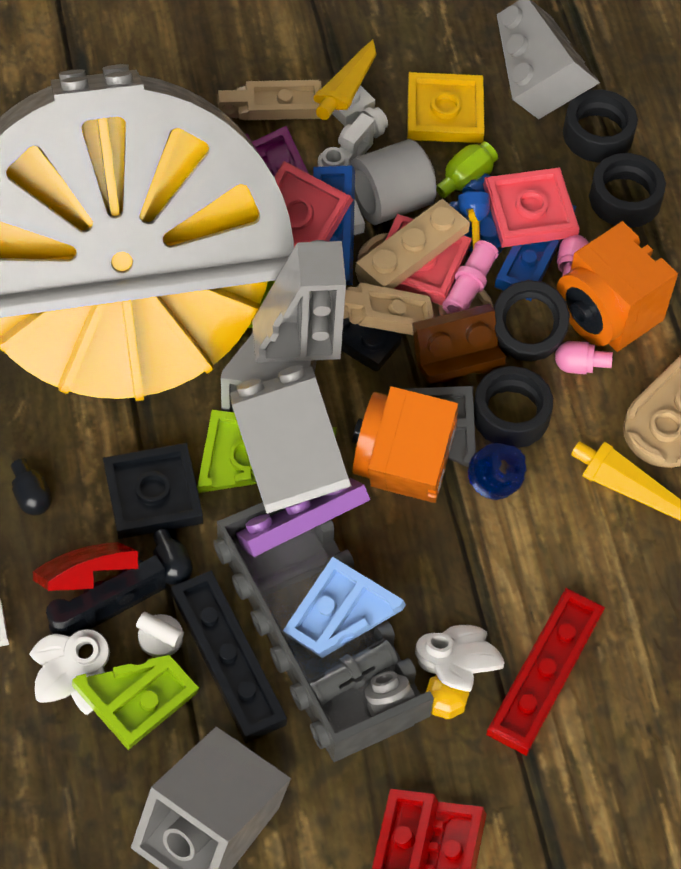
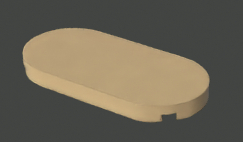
M681 355L632 402L624 421L623 432L629 448L643 461L658 467L673 468L681 466Z

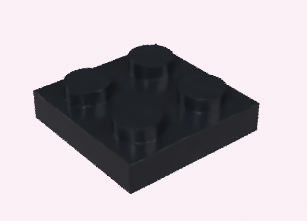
M187 443L103 457L118 539L155 533L163 528L172 530L203 524V513Z

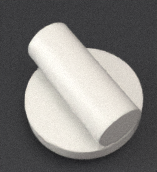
M147 612L141 614L136 627L139 628L138 640L142 650L153 657L174 654L180 648L184 635L179 622L168 615L159 614L153 616Z

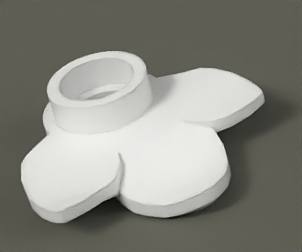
M452 626L443 633L425 634L416 643L415 654L419 665L427 672L436 674L443 684L458 690L468 692L472 690L474 673L494 671L504 667V659L500 652L492 644L485 641L487 631L477 626Z
M90 629L80 630L71 637L62 634H52L42 638L29 653L37 663L43 666L35 680L36 700L40 703H47L72 695L78 708L85 715H88L93 709L73 688L72 679L82 674H86V677L105 673L103 667L106 665L110 655L108 642L100 633ZM83 645H93V653L89 658L82 659L79 657V649Z

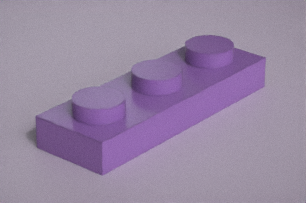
M349 478L351 487L286 507L285 510L272 516L263 514L254 517L245 524L246 529L237 532L236 536L242 549L255 557L369 501L370 498L365 485Z

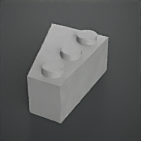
M518 0L497 14L512 100L537 119L544 117L600 83L584 64L585 61L570 45L571 42L554 19L532 0Z
M315 240L296 244L252 320L255 363L341 359L346 292L342 241Z

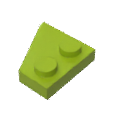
M170 655L148 659L141 665L130 663L113 667V671L88 677H86V674H82L72 679L73 688L127 750L131 749L194 697L199 690V687Z

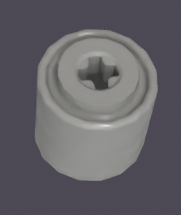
M407 139L350 160L349 166L352 165L355 169L356 202L362 215L374 226L396 218L397 214L405 215L432 205L435 201V171L428 155L416 141Z

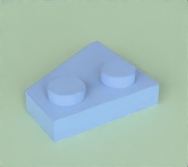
M332 557L283 629V632L316 655L324 658L401 612L406 604L403 599Z

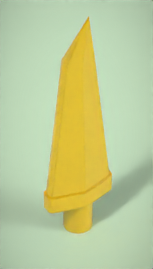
M373 39L314 95V101L320 104L316 109V115L320 119L327 120L334 110H348L351 106L356 92L376 57Z
M581 441L577 443L571 455L588 465L582 475L584 478L591 482L595 481L681 521V499L613 449L612 445L604 441L598 451Z

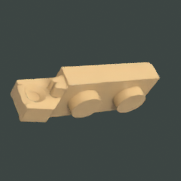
M319 80L246 81V86L239 87L237 90H218V109L229 118H239L242 120L320 119L316 115V109L320 104L316 103L313 97L318 90L322 89Z
M361 282L357 287H348L345 292L344 319L349 318L351 323L358 324L359 326L413 335L412 323L434 318L431 298L427 295Z

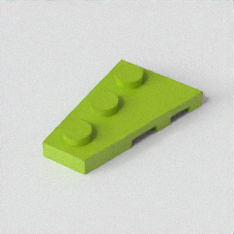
M212 409L197 485L198 493L257 484L234 412ZM332 427L336 438L337 427Z

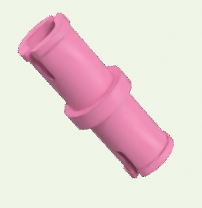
M483 240L477 241L466 264L458 268L455 273L456 282L442 303V308L447 314L469 309L476 294L485 288L487 283L486 275L499 255L498 249L493 244Z

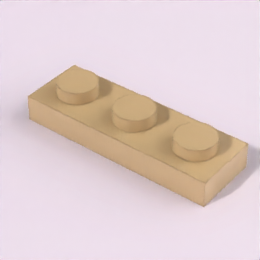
M441 199L358 260L355 272L368 284L394 289L467 234L470 222L444 199Z

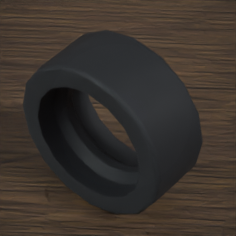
M603 89L586 91L569 103L563 127L565 143L574 154L584 160L601 163L603 159L614 154L627 153L631 149L638 123L636 110L628 99L616 92ZM588 116H602L616 122L622 129V132L613 136L601 137L584 130L578 121Z
M632 153L614 154L603 159L595 168L589 193L591 207L599 218L615 226L623 221L630 228L643 226L651 222L659 213L665 193L666 181L660 168L646 157ZM617 179L632 180L642 185L650 196L638 202L619 200L608 192L605 184Z
M526 280L514 283L500 294L494 304L493 309L495 310L496 317L495 333L498 346L505 354L516 360L533 362L545 359L558 349L566 336L570 318L566 301L557 289L544 282ZM526 298L538 299L551 310L554 318L553 329L550 335L543 341L535 344L522 343L513 338L509 333L506 325V315L510 307L518 300Z
M508 366L493 370L483 377L476 388L474 399V423L476 429L486 440L499 447L516 449L530 446L541 439L549 427L554 400L551 389L540 375L527 368ZM498 393H520L528 397L536 405L537 413L534 418L526 422H506L496 417L488 408L489 400Z

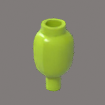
M485 141L480 145L471 144L464 147L448 162L446 178L436 185L437 193L442 198H446L454 190L462 191L471 180H477L485 173L490 175L493 171L494 162L498 160L496 150Z

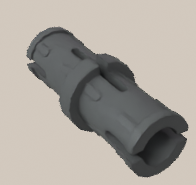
M383 637L353 656L344 655L338 659L337 665L307 680L320 706H323L328 701L334 699V697L351 688L357 690L363 687L365 680L383 669L385 670L396 664L398 659L391 644Z

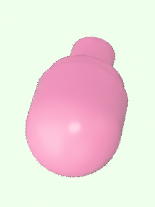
M581 235L569 236L560 243L557 264L559 271L562 272V276L570 272L574 253L589 243Z
M567 341L561 344L555 353L557 366L566 373L587 374L593 373V367L612 368L613 352L595 351V345L589 344V342Z

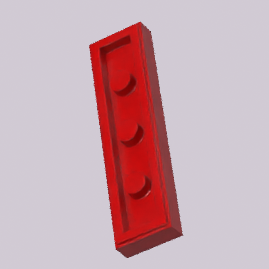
M565 588L487 730V736L525 756L528 755L605 610L604 606Z

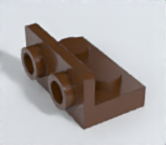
M486 304L412 323L417 367L429 383H447L454 380L455 377L471 373H486L494 367L506 364V356L498 347L495 333V310L492 306Z

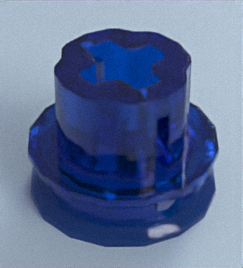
M500 443L486 445L475 453L469 462L468 476L470 483L478 494L487 499L500 500L507 498L516 492L524 481L527 469L525 464L526 458L521 450L515 446ZM502 460L509 464L505 474L499 469L502 465Z

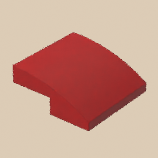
M120 542L83 547L44 563L33 571V581L48 591L94 589L93 571L138 569V551Z
M390 789L372 869H476L487 816L484 807L438 802L435 794Z

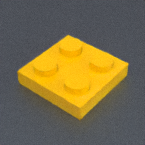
M409 72L407 139L482 143L484 139L483 75Z

